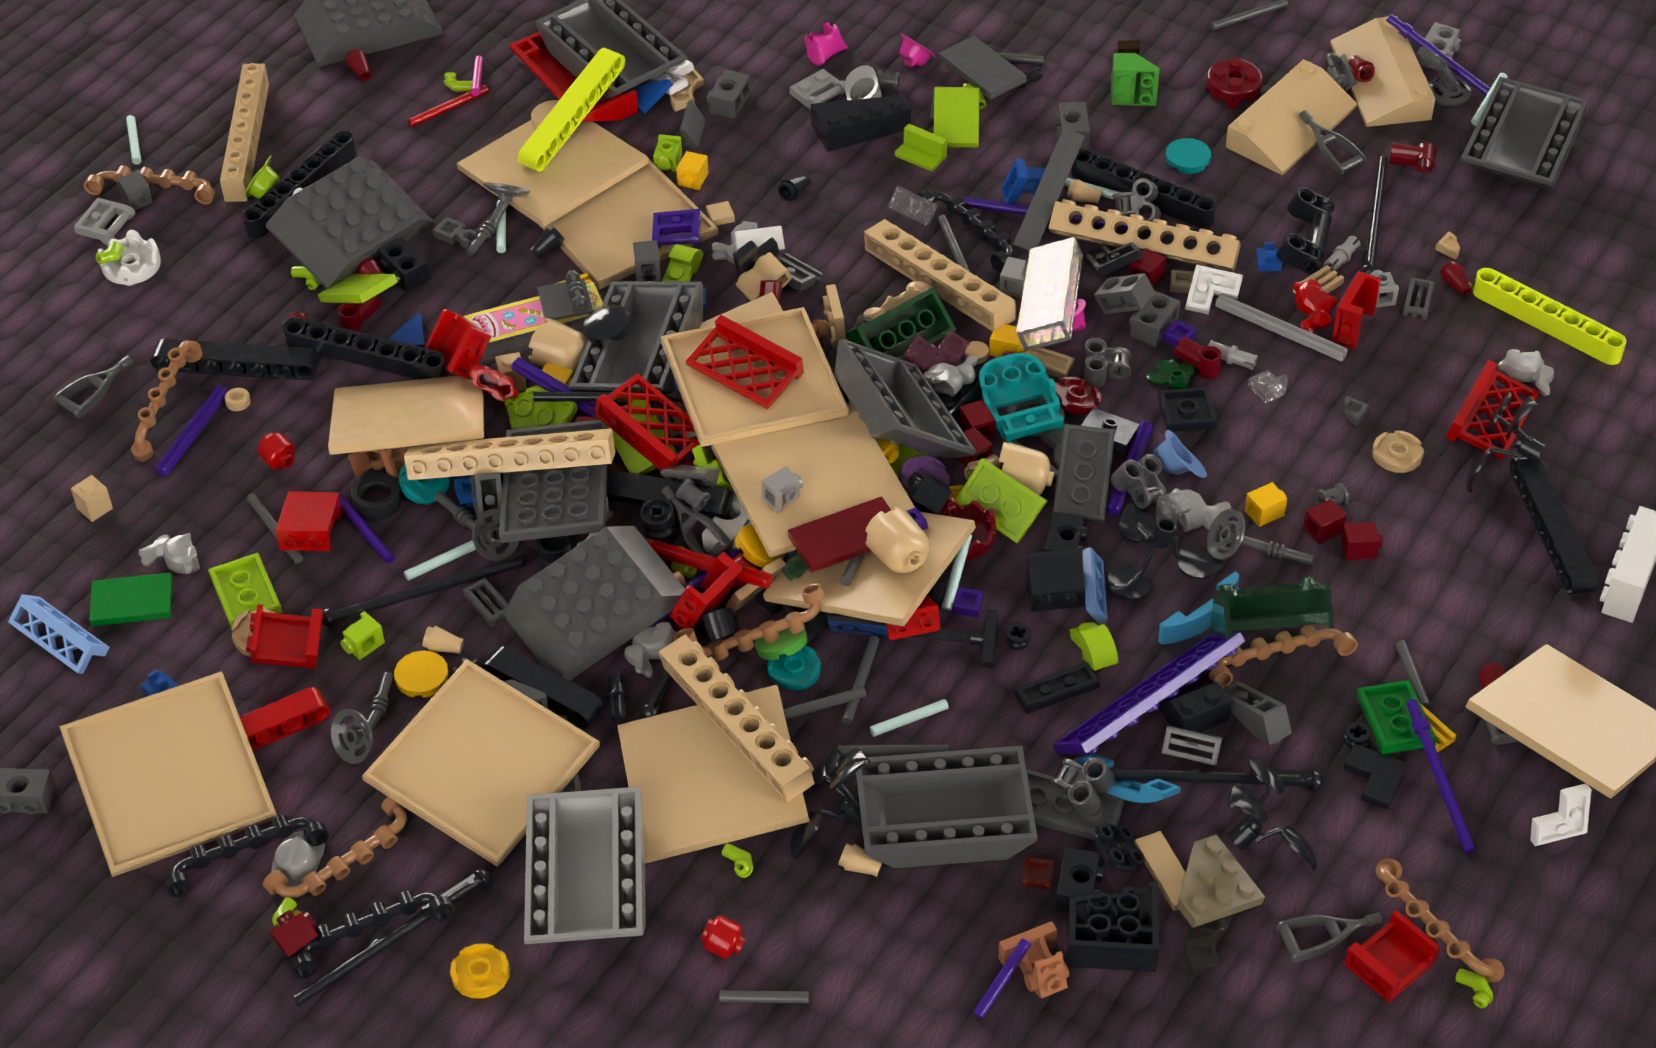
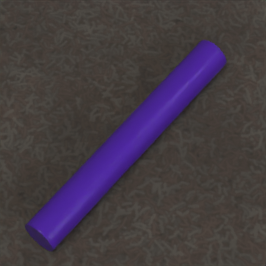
M1023 938L1020 940L973 1011L977 1017L984 1018L1031 947V943Z

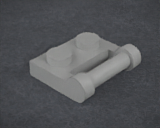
M822 69L790 86L789 92L790 95L811 110V104L824 103L839 94H845V81H839L825 69Z
M97 198L75 224V233L101 240L104 244L108 245L111 239H115V235L126 221L133 218L135 210L125 204ZM116 214H118L119 216L109 227V229L105 230L104 228L108 225L112 218Z

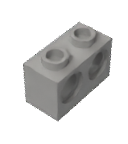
M1435 22L1425 39L1452 59L1454 51L1457 52L1461 44V39H1458L1460 29ZM1418 54L1417 60L1421 66L1434 69L1430 66L1429 61Z

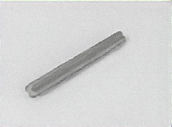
M1220 294L1216 299L1215 306L1331 358L1343 361L1347 356L1348 349L1224 294Z

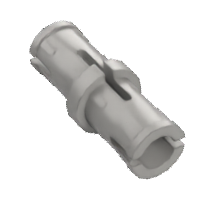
M1349 236L1342 245L1337 246L1333 250L1332 255L1324 261L1323 267L1331 265L1330 271H1337L1343 263L1345 264L1351 259V255L1361 246L1360 240L1353 245L1357 237Z
M1214 340L1210 341L1208 346L1219 348L1222 352L1221 359L1225 360L1227 364L1232 365L1234 363L1250 370L1255 368L1258 355L1239 350L1238 346L1235 345L1230 347Z

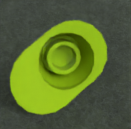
M272 155L269 156L264 166L252 178L246 189L245 197L252 195L260 198L280 181L278 174L269 166Z

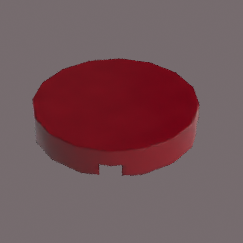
M1063 377L1059 379L1058 383L1055 382V390L1059 398L1060 408L1074 414H1089L1093 408L1098 409L1101 402V393L1093 384L1092 387L1087 385V381L1082 378Z

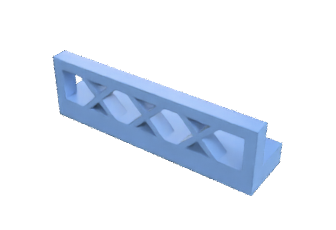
M21 594L8 621L12 626L79 674L84 673L92 655L105 657L110 648L38 596ZM24 610H27L29 615V623L26 624L19 621ZM45 623L47 635L43 637L39 636L38 624ZM58 636L63 637L65 647L60 650L57 649L55 637ZM79 648L83 651L79 662L76 663L73 650Z

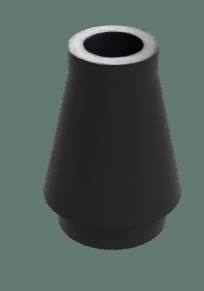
M803 173L799 176L783 180L778 187L779 195L785 201L796 200L806 187L811 184L810 177Z
M551 226L543 231L536 243L530 248V251L540 259L562 246L561 243L565 239L554 226Z

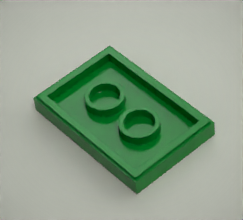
M172 573L92 581L89 619L91 627L172 618Z
M1409 680L1357 688V699L1382 754L1423 748L1419 736L1415 735L1411 725L1413 720L1406 702L1416 699L1423 717H1426ZM1431 728L1429 733L1436 746L1437 739Z

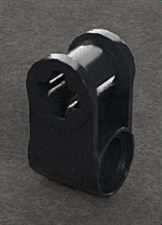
M731 607L701 616L710 642L739 630L738 619Z

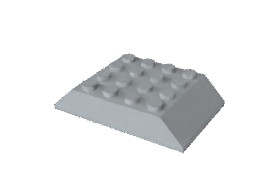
M641 786L527 795L524 943L536 944L643 935L646 927L645 834Z

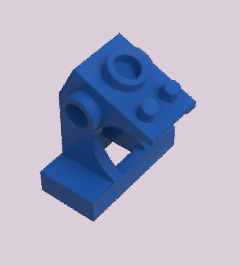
M1015 159L1001 187L1004 203L1015 204L1023 193L1034 195L1046 168L1026 167L1024 159Z

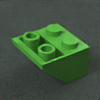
M1113 53L1111 105L1156 106L1159 67L1136 53Z

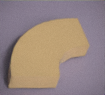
M695 69L682 76L687 79L689 86L670 95V102L675 112L686 108L689 100L695 104L693 93L704 85V79Z
M778 558L760 571L772 574L774 580L787 564L781 558ZM747 583L732 595L726 604V609L731 607L735 612L764 588Z

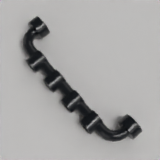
M927 189L917 193L916 201L922 210L933 207L935 201H941L946 204L950 213H957L966 226H973L979 237H986L990 240L995 250L1001 249L1002 251L992 254L990 258L991 265L996 271H1002L1008 257L1013 258L1014 250L1010 246L1011 239L1009 235L1005 232L997 235L995 233V224L991 220L982 223L978 209H965L966 203L962 196L952 198L946 193L931 192Z
M278 815L272 819V827L261 830L258 825H250L244 831L245 837L234 840L231 835H223L218 838L217 847L206 850V847L203 845L193 846L189 851L190 857L179 861L172 868L170 876L166 879L165 884L168 893L173 897H181L190 891L191 884L187 874L184 873L188 869L193 867L203 869L212 860L221 857L224 859L233 858L242 849L248 847L252 849L260 848L264 845L265 841L275 837L280 839L287 838L292 834V831L300 828H305L303 833L309 845L319 846L325 843L329 837L324 823L316 822L308 817L288 820L287 816Z
M406 890L398 894V903L388 907L384 902L372 904L369 908L370 914L359 918L356 913L345 915L342 918L343 925L331 929L329 925L322 924L315 929L318 936L296 951L295 956L292 958L290 966L293 975L304 979L314 974L316 964L313 956L309 954L311 951L319 947L321 949H329L335 944L336 940L346 936L350 938L358 937L362 934L363 929L370 926H385L392 917L402 913L404 915L414 914L418 907L424 904H429V910L434 920L446 921L455 912L452 901L449 897L441 896L435 892H424L414 896L413 892Z

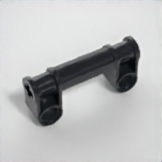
M1305 187L1300 188L1289 202L1287 210L1295 218H1300L1310 223L1306 239L1296 233L1289 234L1276 252L1280 261L1310 275L1322 268L1321 259L1325 254L1332 222L1331 213L1335 208L1334 202L1331 199L1323 197Z

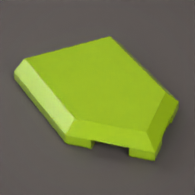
M536 385L519 393L517 398H508L504 401L512 429L570 423L577 411V404L574 402H534V392H549Z

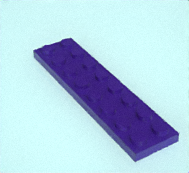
M1241 632L1209 634L1052 744L1056 753L1069 754V756L1076 754L1088 756L1099 749V744L1116 738L1119 735L1118 731L1123 727L1134 725L1139 721L1138 717L1140 715L1157 709L1160 701L1178 694V689L1181 686L1195 682L1199 678L1198 674L1216 667L1219 659L1236 653V647L1245 642Z

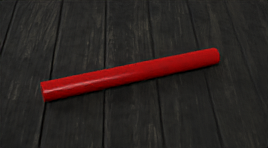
M486 85L481 86L478 96H473L470 91L408 119V123L411 127L419 125L489 93L488 87Z

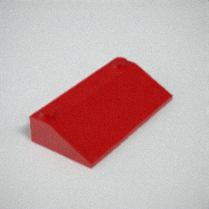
M539 32L509 45L510 49L559 100L577 79L549 53ZM632 90L603 101L599 99L582 122L620 121L637 113V92Z

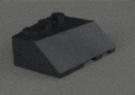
M1158 881L1150 882L1147 887L1134 889L1133 886L1122 888V892L1108 895L1105 892L1070 898L1067 967L1156 972L1159 954Z

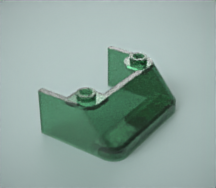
M1315 577L1299 578V583L1236 588L1235 584L1219 585V590L1214 591L1211 617L1212 632L1226 638L1231 637V632L1313 624L1334 628L1331 584L1316 582Z

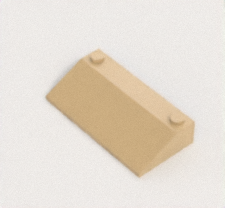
M1389 16L1375 18L1330 41L1333 52L1337 56L1341 57L1345 54L1349 62L1351 56L1359 55L1361 58L1371 62L1375 67V74L1370 81H1357L1350 88L1366 127L1432 120L1435 104L1434 94L1408 38L1405 39L1401 36L1399 30L1386 21Z
M1303 59L1228 126L1225 147L1283 175L1317 144L1312 128L1299 117L1303 110H1306L1313 117L1315 123L1332 130L1357 107V103L1323 68Z

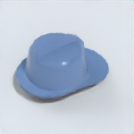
M1165 431L1166 439L1153 451V455L1161 461L1162 468L1170 474L1179 475L1191 471L1201 478L1207 477V472L1201 462L1181 443L1172 431Z

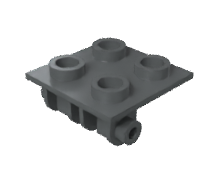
M575 270L567 272L566 282L537 287L545 319L551 318L555 320L593 312L585 280L580 279L579 273Z

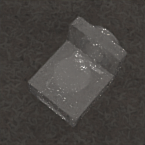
M1268 369L1249 378L1248 386L1267 403L1285 395L1288 377L1284 374L1276 377Z
M1181 490L1158 496L1157 520L1165 517L1172 519L1177 524L1179 515L1191 512V505Z

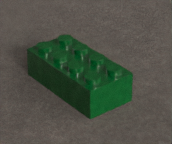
M932 287L845 335L848 341L903 360L954 332L956 328L935 288Z

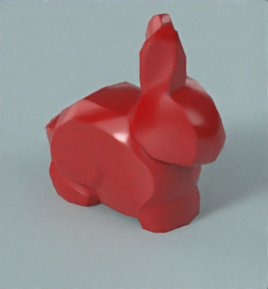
M1310 279L1306 282H1295L1293 289L1296 291L1295 302L1297 308L1309 316L1301 322V328L1313 333L1315 329H1323L1332 324V317L1329 314L1337 304V298L1335 296L1332 297L1323 290L1321 284L1315 279Z
M473 365L469 369V376L473 379V384L487 391L495 399L504 402L508 398H517L519 396L515 382L509 375L482 365Z

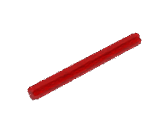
M644 538L658 556L666 560L709 572L716 560L712 556L650 538ZM740 565L743 570L737 578L738 581L765 589L770 588L771 584H773L772 574Z

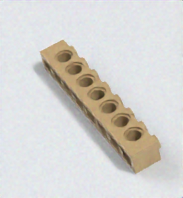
M250 63L242 65L220 178L225 202L248 201V197H245V192L252 180L269 88L265 64Z
M1070 200L1055 201L1049 224L1051 233L1100 244L1104 243L1105 245L1118 248L1133 242L1141 252L1147 248L1165 258L1234 273L1241 244L1239 240H1236L1237 237L1233 235L1223 234L1220 237L1213 235L1212 231L1206 229H1199V232L1190 230L1189 226L1176 224V227L1167 225L1166 221L1153 219V222L1145 221L1143 216L1131 214L1130 217L1122 216L1121 212L1108 209L1107 212L1099 211V208L1094 205L1085 204V207L1076 206V202ZM1081 215L1082 221L1079 224H1071L1073 216ZM1097 220H1104L1105 226L1102 229L1096 230L1093 228ZM1119 225H1127L1128 230L1125 234L1119 235L1116 233ZM1142 230H1150L1151 235L1148 239L1143 240L1139 238V233ZM1167 234H1171L1174 236L1173 242L1168 245L1163 244L1162 238ZM1190 239H1194L1197 241L1196 247L1191 250L1184 247L1185 243ZM1213 244H1217L1220 246V251L1214 255L1209 254L1208 248Z
M886 219L864 231L865 250L911 280L929 283L935 288L939 298L991 331L998 329L1004 324L1008 325L1016 319L1014 299Z
M612 429L410 446L404 455L408 480L612 464L616 452Z
M685 634L659 651L664 669L787 803L815 784L812 776L814 768L806 757L801 758L798 755L794 744L790 740L785 741L782 738L778 727L774 723L769 724L766 721L762 710L758 706L753 707L750 704L747 694L742 689L738 691L735 688L731 677L727 673L722 674L719 671L716 661L712 657L707 658L704 655V651L697 641L692 642Z

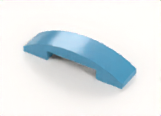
M1235 571L1219 582L1216 587V596L1187 617L1178 611L1160 623L1158 642L1163 645L1187 640L1215 625L1233 605L1238 590L1239 574Z
M1095 753L1075 758V762L1081 766L1087 760L1095 757L1104 760L1109 768L1114 766L1113 760ZM1159 778L1145 784L1136 780L1115 779L1113 787L1107 793L1131 802L1150 803L1180 793L1181 787Z

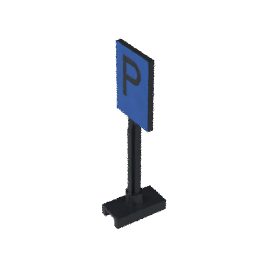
M986 610L983 630L972 629L971 631L940 628L939 631L910 637L969 642L970 645L981 646L982 667L993 668L998 610ZM828 615L827 621L831 631L887 637L886 623Z

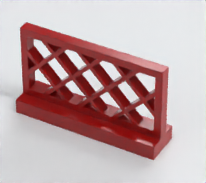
M720 315L715 320L716 327L686 360L687 366L766 409H769L794 378L799 379L804 373L801 357L723 315ZM719 337L725 340L727 345L712 347L711 343ZM741 349L747 354L744 357L732 358L731 351ZM728 352L729 359L714 362L713 354ZM711 355L712 362L700 364L696 361L700 356ZM762 360L767 364V367L752 370L751 362ZM748 363L749 370L735 373L733 365ZM731 366L732 373L720 375L716 372V368ZM782 371L787 374L784 379L773 381L771 373ZM769 374L770 381L755 384L754 376ZM751 377V385L741 386L736 382V379ZM772 389V393L767 399L757 395L756 390Z
M1488 360L1445 438L1455 442L1458 437L1484 451L1490 447L1498 448L1492 445L1491 441L1500 440L1504 447L1503 450H1509L1516 434L1511 432L1508 435L1507 432H1503L1500 427L1503 424L1498 420L1493 426L1496 434L1487 435L1484 427H1488L1493 411L1500 405L1503 395L1511 392L1513 402L1502 412L1505 417L1503 419L1511 424L1515 416L1512 417L1508 409H1519L1524 402L1520 401L1517 394L1522 393L1528 397L1531 396L1535 401L1540 392L1496 371L1497 364ZM1497 380L1505 384L1506 389L1498 390L1494 381ZM1495 397L1498 404L1489 405L1486 398ZM1486 412L1489 420L1480 421L1477 413ZM1528 414L1519 421V428H1521ZM1477 428L1480 436H1474L1466 431L1467 429ZM1492 454L1493 456L1501 460H1503L1505 457L1504 454Z
M638 373L609 395L603 394L596 400L594 415L660 471L677 465L693 452V448L700 445L698 439H686V431L695 432L689 415ZM638 384L645 390V393H631V387ZM615 399H627V406H618L613 401ZM631 400H645V408L631 407ZM649 401H659L663 405V409L649 408ZM631 414H644L646 422L636 421L631 417ZM649 415L663 416L664 423L650 422ZM667 416L678 417L681 420V424L667 423ZM650 429L664 430V437H655L650 433ZM668 430L682 431V439L668 438ZM668 445H682V451L676 455L668 448Z

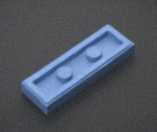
M1089 547L1082 550L1086 611L1100 625L1108 620L1104 562Z

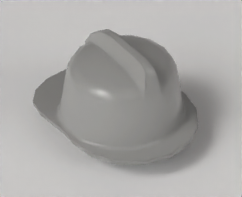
M862 65L855 68L847 76L844 83L847 100L878 98L882 96L876 72L872 67Z
M304 831L292 833L283 840L275 851L271 871L281 870L289 880L287 884L289 887L299 885L306 875L316 872L324 854L325 844L323 843L319 846L309 845L305 839Z

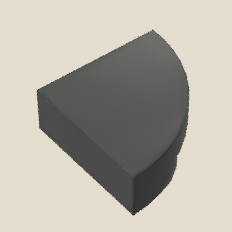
M1346 396L1343 411L1346 418L1352 424L1359 426L1369 411L1370 405Z

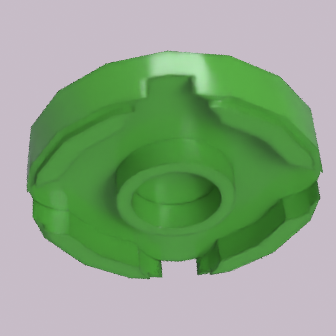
M789 629L778 632L780 637L776 641L766 643L762 637L756 639L754 645L759 657L765 660L780 659L779 655L786 654L787 657L801 650L807 643V633L804 629L800 633L791 634Z

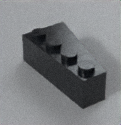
M903 95L811 104V125L827 152L904 132V128L911 124V107Z

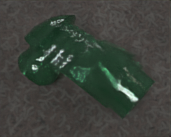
M799 553L788 560L786 565L782 567L784 575L790 581L794 578H800L809 569Z

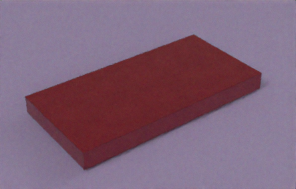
M881 496L788 530V537L812 573L870 552L871 550L865 543L868 536L866 527L879 512L887 513L892 510Z

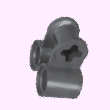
M1145 178L1134 182L1132 192H1121L1112 195V198L1115 200L1116 210L1120 211L1122 216L1130 217L1131 214L1143 216L1147 208H1152L1151 217L1144 220L1153 222V219H1160L1161 217L1160 209L1150 203L1157 197L1158 188L1153 182ZM1145 185H1149V193L1145 196H1142V187Z
M1100 338L1087 340L1083 362L1086 384L1091 387L1093 384L1099 388L1105 384L1106 379L1124 380L1128 378L1131 374V367L1128 363L1131 359L1130 351L1123 347L1107 348L1106 342ZM1119 354L1122 355V360H1119ZM1118 367H1121V373H1118Z
M1146 454L1138 462L1132 459L1127 460L1111 476L1113 486L1121 492L1128 491L1138 508H1146L1151 503L1159 504L1166 499V489L1157 476L1162 470V463L1155 455Z
M1065 758L1062 762L1063 768L1057 778L1052 779L1051 785L1058 791L1068 795L1071 803L1081 815L1088 817L1096 814L1101 806V800L1097 793L1107 792L1113 787L1115 782L1113 773L1101 758H1091L1083 766L1071 759Z

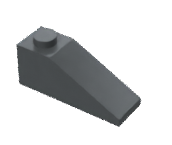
M1236 681L1223 688L1232 700L1230 711L1255 738L1270 745L1276 744L1282 738L1292 734L1285 704L1240 681Z

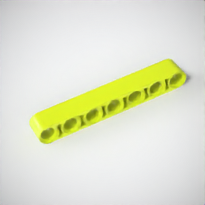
M601 48L520 149L518 154L519 164L537 172L545 169L620 74L625 65V57L607 48Z
M1481 268L1478 270L1473 294L1480 300L1603 363L1616 365L1621 362L1626 346V338L1622 334L1494 269Z

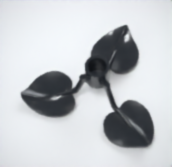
M1508 392L1503 397L1500 405L1495 409L1490 418L1488 429L1491 430L1497 420L1508 428V435L1513 432L1518 436L1513 445L1517 450L1514 452L1492 447L1485 450L1469 471L1466 482L1468 492L1472 493V483L1488 457L1493 453L1514 456L1518 459L1523 455L1533 462L1537 460L1545 444L1529 436L1518 427L1519 421L1531 410L1539 406L1533 397L1529 396L1522 403L1511 424L1503 419L1502 414L1505 408L1511 405V392Z
M1131 502L1123 511L1119 521L1121 535L1133 543H1139L1143 540L1149 543L1152 540L1153 545L1138 573L1132 567L1117 566L1110 571L1108 584L1111 591L1121 598L1127 600L1144 598L1151 591L1152 582L1142 575L1156 548L1165 549L1173 544L1174 556L1180 559L1177 565L1179 570L1190 578H1209L1222 570L1226 563L1212 557L1209 552L1196 546H1182L1179 551V537L1175 536L1177 530L1176 522L1165 517L1156 520Z
M834 748L812 774L815 784L811 787L817 788L826 780L830 785L829 787L832 790H836L842 796L837 804V809L840 811L837 814L820 809L817 812L811 811L808 813L809 822L797 825L791 837L790 849L794 858H798L801 848L816 832L821 824L822 816L838 819L842 823L847 819L857 827L862 825L859 800L843 784L855 772L870 763V760L860 749L854 748L840 762L841 751L838 748ZM836 769V775L831 779L830 773Z
M1250 757L1248 759V766L1256 778L1266 785V791L1257 801L1254 794L1242 784L1236 783L1231 788L1228 807L1239 809L1248 814V816L1228 833L1230 839L1236 846L1244 850L1254 840L1260 843L1267 837L1280 834L1283 840L1301 855L1315 871L1317 869V861L1314 850L1308 840L1297 830L1287 825L1285 828L1278 827L1261 834L1263 829L1261 823L1268 821V815L1263 809L1262 804L1272 790L1281 795L1284 793L1285 787L1276 772L1258 759Z

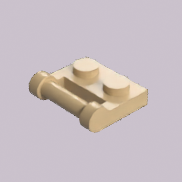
M832 284L826 286L827 296H823V304L825 309L824 316L828 321L832 334L831 344L837 350L839 340L841 338L846 340L844 316L836 285Z

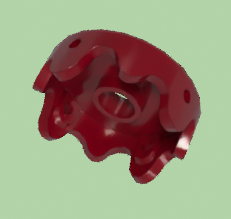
M1240 58L1222 60L1212 65L1208 70L1205 91H1210L1211 97L1214 100L1222 99L1226 102L1228 108L1236 109L1242 100L1248 99L1250 102H1254L1257 96L1261 95L1262 73L1254 64Z
M954 498L947 500L937 515L969 519L975 522L976 528L971 533L972 539L966 560L976 559L985 555L992 548L996 539V521L993 509L989 508L986 510L977 501H971L967 505H960Z

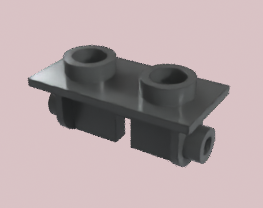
M1334 53L1326 55L1325 63L1328 65L1327 70L1330 76L1346 92L1357 83L1346 55L1343 54L1341 57Z

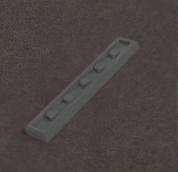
M1063 127L1015 238L1013 248L1034 256L1053 212L1055 201L1060 196L1085 136Z

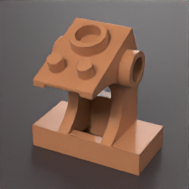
M400 447L353 452L348 455V459L357 478L371 468L379 470L385 467L387 473L398 482L399 472L405 463L404 455L408 448Z
M1052 921L999 942L998 959L1003 966L1022 938L1031 943V947L1019 963V967L1024 974L1025 984L1030 992L1035 991L1040 998H1044L1068 988L1066 978L1069 977V971L1063 961L1062 952H1057L1056 955L1052 956L1049 949L1056 947L1057 929Z

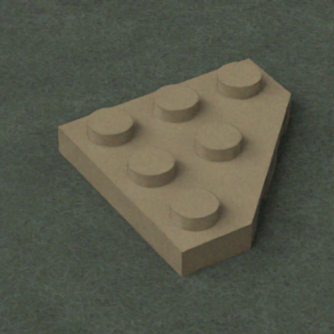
M1218 835L1193 843L1181 893L1177 902V908L1192 928L1262 905L1265 896Z

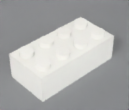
M1639 506L1636 516L1630 515L1626 530L1630 532L1623 533L1619 547L1623 548V550L1616 551L1612 565L1616 566V568L1609 569L1605 584L1610 586H1604L1600 601L1604 602L1601 613L1631 623L1634 621L1656 562V511Z

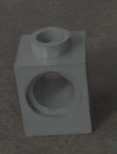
M139 170L117 178L121 195L128 206L136 210L153 203L149 186Z

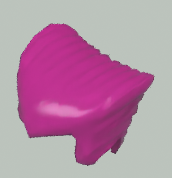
M828 22L823 23L824 33H810L809 38L807 34L805 35L807 56L816 66L824 64L835 53L848 49L836 24H833L834 27H832Z

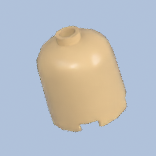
M546 318V324L543 327L538 325L532 335L529 348L533 349L532 356H528V360L530 363L544 368L546 363L574 370L575 374L588 342L587 338L575 329L551 318Z
M1003 442L999 462L1003 463V472L1038 495L1043 493L1045 486L1051 487L1054 472L1049 471L1050 461L1045 453L1010 442Z
M894 507L893 511L887 513L879 512L866 527L868 536L865 543L868 548L893 572L903 574L919 569L925 563L930 551L927 535L905 509Z

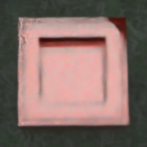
M1025 857L1022 886L1050 890L1054 861Z

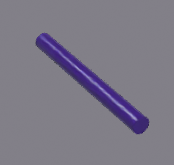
M339 494L342 511L387 564L393 562L395 559L394 555L342 494Z

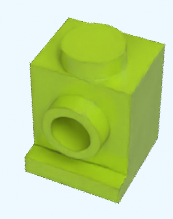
M659 134L653 157L654 164L660 170L677 172L676 168L682 157V140L680 136Z
M365 611L360 614L361 619L351 624L343 631L344 639L340 641L344 651L348 654L352 653L359 660L385 643L382 626Z

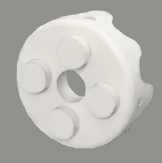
M129 230L125 238L121 240L111 239L108 242V246L113 241L122 244L124 251L121 259L100 264L103 275L113 283L131 286L152 277L161 265L159 249L152 238L145 241L137 231ZM98 249V252L105 251L104 249Z

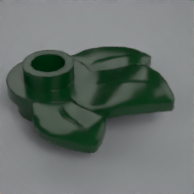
M1162 359L1157 363L1158 370L1146 374L1145 377L1156 385L1167 384L1170 390L1186 389L1190 382V376L1194 373V366L1188 362L1179 365L1175 360Z

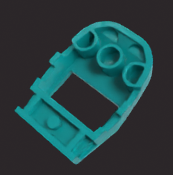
M1014 353L992 359L981 368L979 380L983 399L995 419L996 430L1006 443L1058 428L1059 431L1063 430L1064 419L1063 416H1060V402L1055 390L1056 385L1053 378L1049 379L1046 374V368L1035 356L1027 353ZM1043 397L1046 402L1045 405L1004 416H999L997 411L998 408Z

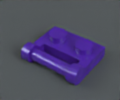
M700 209L653 213L652 241L657 240L658 248H661L663 245L686 243L700 245ZM691 232H692V234H680V235L661 236V235H668V234L691 233Z

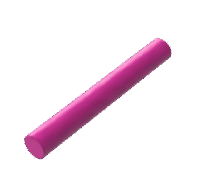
M476 56L474 61L471 94L473 96L480 94L484 60L482 56Z

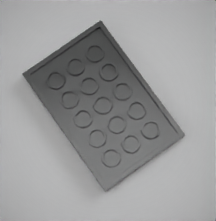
M601 420L507 430L506 437L609 429V427ZM607 464L504 472L499 527L501 543L595 533L605 528Z

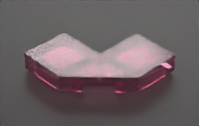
M951 330L947 332L938 348L917 335L903 357L923 370L939 363L956 365L970 343Z

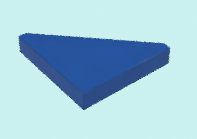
M669 79L634 86L622 92V94L635 90L637 92L638 109L646 114L673 86V83Z
M421 313L416 314L388 339L424 348Z

